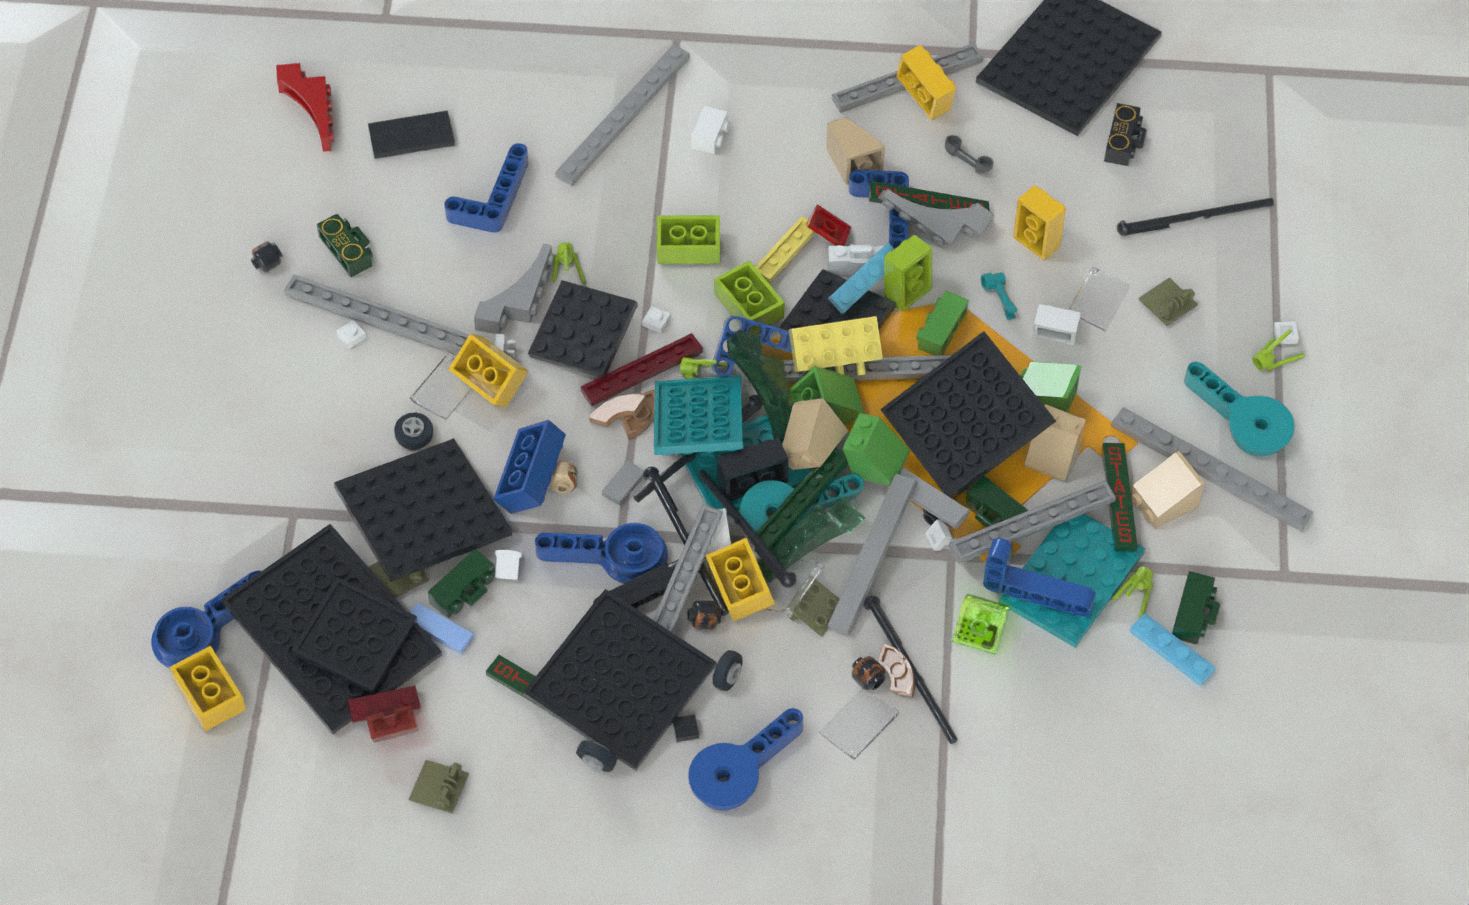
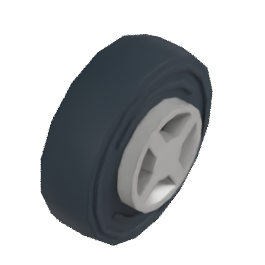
M417 412L405 414L395 424V438L399 445L406 449L415 450L423 448L431 442L433 424L424 414Z
M727 650L720 657L712 678L715 688L728 691L733 687L742 669L743 657L740 653Z
M583 740L576 750L578 757L594 769L611 772L616 765V756L599 743Z

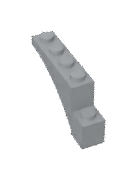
M890 190L882 191L878 197L883 201L882 204L890 210L894 208L899 212V217L907 222L912 221L915 223L917 230L924 234L926 232L933 236L932 240L941 246L943 244H951L961 228L970 237H973V235L980 236L994 216V214L979 203L972 204L970 208L937 209L910 202Z
M543 243L540 253L532 266L516 283L495 297L479 302L474 316L475 330L500 334L502 327H506L508 319L527 323L531 322L532 316L537 314V301L542 299L543 284L544 282L547 283L549 279L548 269L550 266H553L555 261V254H552V245Z

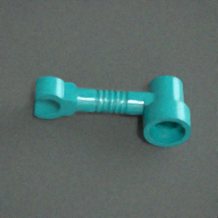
M1004 273L982 274V288L985 291L996 290L1003 304L1006 318H1016L1014 313L1017 312V308L1010 301L1003 287L1006 283Z

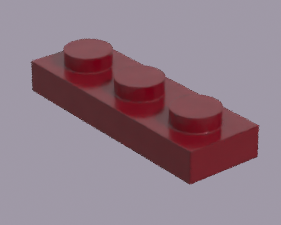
M416 685L347 701L352 724L421 708Z

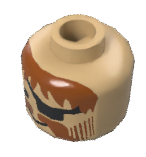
M568 461L557 462L549 484L550 488L562 494L573 491L577 486V468Z

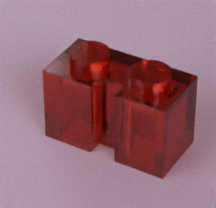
M412 705L393 709L394 715L389 717L384 712L367 716L366 720L371 740L376 743L419 731Z

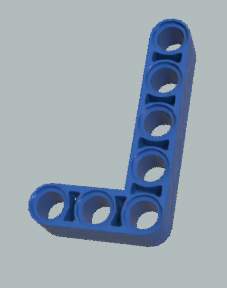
M521 143L513 144L510 147L487 203L454 196L447 198L444 202L446 220L452 224L496 233L502 230L529 164L527 147Z
M855 170L849 176V193L854 197L869 198L870 181L909 187V177L901 171ZM893 208L892 210L889 209L888 243L893 249H896L904 240H908V222L899 217V212Z
M729 316L723 324L713 360H717V364L722 360L726 361L728 368L725 372L720 373L717 370V364H712V370L719 376H728L732 372L742 338L792 353L789 331L743 317ZM736 319L739 321L740 327L737 331L733 332L729 328V323ZM754 325L760 328V334L755 338L750 335V328ZM777 331L781 337L780 341L774 344L770 340V335ZM726 340H731L734 344V348L730 352H726L723 349V344Z
M1002 538L993 539L985 565L983 586L986 589L1077 616L1087 617L1090 615L1096 597L1094 590L1010 566L1012 544Z

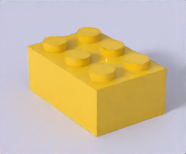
M920 44L901 55L896 77L932 121L950 111L956 86L944 74L942 67L934 62L930 52L925 50Z
M1036 185L1032 186L1018 198L1013 238L1042 260H1046L1061 247L1066 207L1049 196L1045 190L1038 188Z
M475 334L468 336L448 369L493 405L502 407L508 406L529 372L485 337Z
M747 538L705 555L734 622L775 604Z
M211 646L169 667L173 681L205 732L246 710L241 693Z

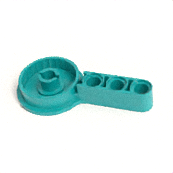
M1191 362L1188 365L1184 384L1229 421L1232 438L1240 449L1255 456H1269L1277 453L1290 442L1295 429L1294 419L1287 407L1281 402L1266 396H1242L1201 362Z
M849 474L835 479L816 500L817 504L811 505L777 545L789 542L795 538L801 531L806 516L857 498L864 485L861 476ZM775 480L757 483L743 496L739 513L752 529L757 532L769 519L766 513H774L793 492L794 488L784 482ZM847 484H855L857 489L852 490ZM832 490L836 492L837 497L829 496L827 491Z

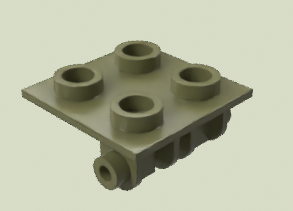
M1170 277L1138 298L1166 326L1198 306V303L1193 300V296H1195L1192 289H1181Z
M379 562L368 566L394 597L429 581L425 572L420 570L390 582Z
M810 575L787 608L789 610L788 617L792 621L800 619L818 635L823 637L828 629V623L839 598Z
M425 760L408 800L453 813L469 772L462 771V765L459 763L445 766Z

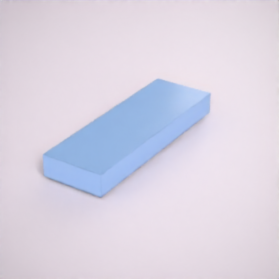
M417 603L410 611V613L417 616V624L428 636L460 654L474 638L472 632L420 603Z

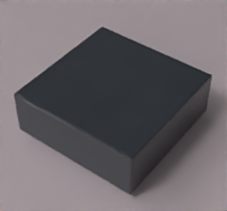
M695 714L677 717L674 720L673 728L676 742L699 738Z

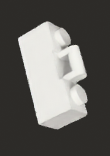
M829 246L828 272L839 277H851L883 246Z

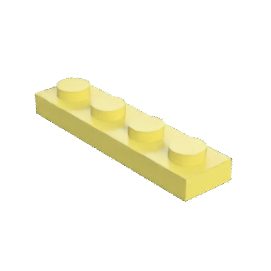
M803 216L796 221L755 266L769 284L816 234L806 226L808 219Z

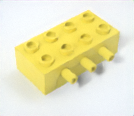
M877 316L788 329L795 372L812 370L815 366L820 368L835 366L836 373L845 375L843 365L856 363L857 374L860 376L866 375L864 362L883 359Z

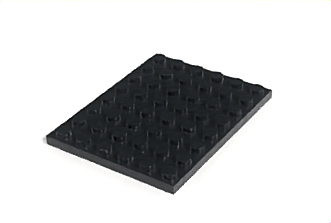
M1043 0L978 74L976 83L1078 136L1161 38L1162 31L1101 0Z
M329 524L221 599V604L333 735L352 721L347 703L348 700L395 690L442 656V651L416 622L373 694L292 654L291 650L337 577L405 610L335 528Z

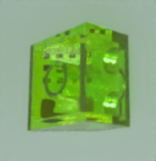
M967 594L962 601L952 642L996 654L1011 606Z

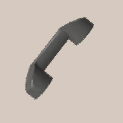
M949 135L946 137L944 146L950 155L959 157L974 167L978 173L988 172L992 169L994 161L990 157L980 156L977 160L960 149L962 140L958 136Z

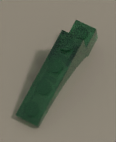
M738 330L727 340L729 359L737 364L755 389L768 416L773 439L779 438L782 443L791 415L784 361L762 354L760 336Z
M844 496L828 511L818 504L771 552L784 568L788 569L792 564L818 546L844 533H850L865 517ZM761 559L757 562L763 577L771 583L776 579V576Z

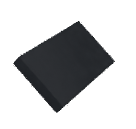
M448 110L368 123L374 159L455 146Z

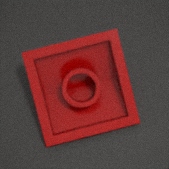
M817 204L806 222V226L835 246H845L851 226Z

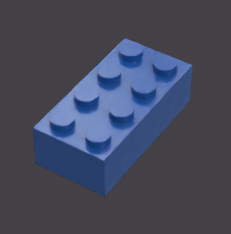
M550 420L518 429L493 500L510 514L542 506L554 468L557 465V459L563 448L566 434Z

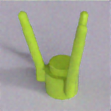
M563 242L557 246L552 282L555 283L559 262L564 264L565 270L568 271L569 264L574 261L582 284H586L578 261V254L574 252V247L569 242Z
M1288 329L1276 341L1275 338H1272L1252 357L1253 364L1257 369L1263 371L1266 368L1269 372L1278 366L1305 357V354L1301 353L1273 363L1275 356L1272 350L1292 332L1291 329Z
M683 357L680 365V374L685 375V379L696 378L694 375H698L700 372V366H712V364H717V360ZM719 362L717 367H728L726 362Z
M1139 567L1136 573L1132 574L1129 580L1114 594L1112 599L1116 600L1130 585L1131 587L1125 594L1126 597H1129L1135 589H1146L1139 614L1141 618L1144 615L1150 592L1154 586L1151 582L1154 578L1153 572L1146 567Z

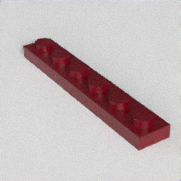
M691 333L608 373L605 379L599 377L580 386L581 392L592 407L681 364L683 357L691 359L703 353V347Z

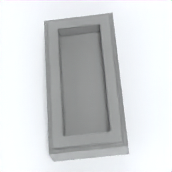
M627 461L602 490V496L621 505L643 479L644 470Z

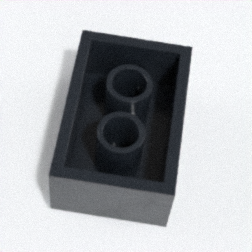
M779 438L768 439L753 446H745L743 449L731 453L726 452L717 457V483L730 501L743 497L752 486L763 481L775 480L788 483V456Z

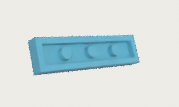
M889 243L885 244L828 298L841 314L846 312L884 276V257L889 251L894 250Z
M1146 613L1131 626L1130 632L1199 686L1215 672L1216 667Z

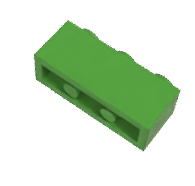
M945 291L942 298L938 297L934 306L935 310L933 313L930 312L928 314L925 327H921L917 333L918 349L934 356L943 355L968 313L969 300Z

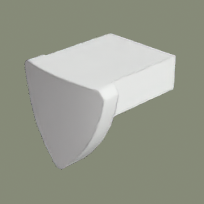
M515 549L496 550L495 578L518 580L522 552Z

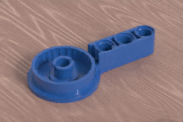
M642 523L621 525L614 529L605 541H603V535L541 533L535 538L536 556L541 561L599 564L612 579L623 584L661 565L667 564L668 551L664 540L656 530Z
M256 570L249 573L205 603V611L194 607H179L165 613L158 620L151 638V646L156 659L162 665L169 668L209 646L212 647L216 654L220 644L221 628L234 619L221 604V599L261 571Z
M796 708L786 710L743 745L717 743L701 750L692 760L688 772L689 785L693 794L702 803L716 810H731L744 804L756 790L759 780L758 769L803 732L802 712ZM790 721H797L798 723L792 725V724H789L788 722H790ZM773 735L781 736L778 739L771 738ZM756 749H762V750H764V751L761 752V753H755V752H754V750H756ZM730 777V779L726 782L719 781V779Z

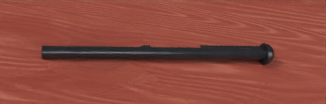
M1273 198L1132 223H1126L1122 220L1117 224V232L1122 236L1166 229L1170 228L1169 224L1190 221L1203 216L1204 219H1208L1212 216L1273 206L1274 201Z
M751 395L749 397L750 402L742 408V423L763 407V400L759 395ZM700 452L684 454L660 474L662 481L665 482L688 462L693 461L696 458L695 455ZM651 482L633 496L636 502L639 503L654 491Z
M653 466L647 467L643 472V478L650 480L685 546L689 535L677 514L678 509L659 475V470ZM702 563L699 574L712 599L716 602L717 606H720L721 615L725 616L729 613L728 608L704 563Z
M705 470L699 471V478L734 519V523L742 528L747 537L756 546L754 551L780 581L781 585L786 588L794 586L797 581L795 573H788Z
M876 596L867 597L864 601V608L872 611L891 645L907 658L915 675V686L949 743H955L958 738L924 683L923 677L918 673L902 646L903 643L879 605L880 599Z

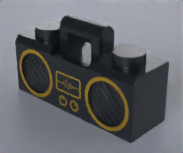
M1117 103L1104 162L1128 166L1130 158L1134 159L1136 148H1143L1147 130L1141 128L1143 116H1140L1141 108ZM1138 135L1137 139H1133L1132 136Z

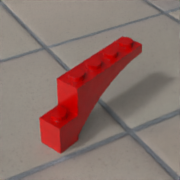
M300 63L276 65L279 93H284L292 98L308 113L318 129L323 152L331 151L334 133L333 130H330V127H333V117L329 115V112L332 111V101L328 99V96H332L331 85L326 83V77L306 78V71L301 70Z

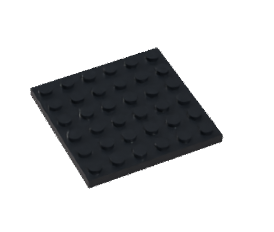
M985 331L880 409L942 492L952 499L956 498L1056 422L1051 413Z
M454 438L334 482L336 492L390 582L512 536L511 527Z
M605 589L523 694L526 698L590 741L606 747L618 760L636 771L716 667L717 662Z

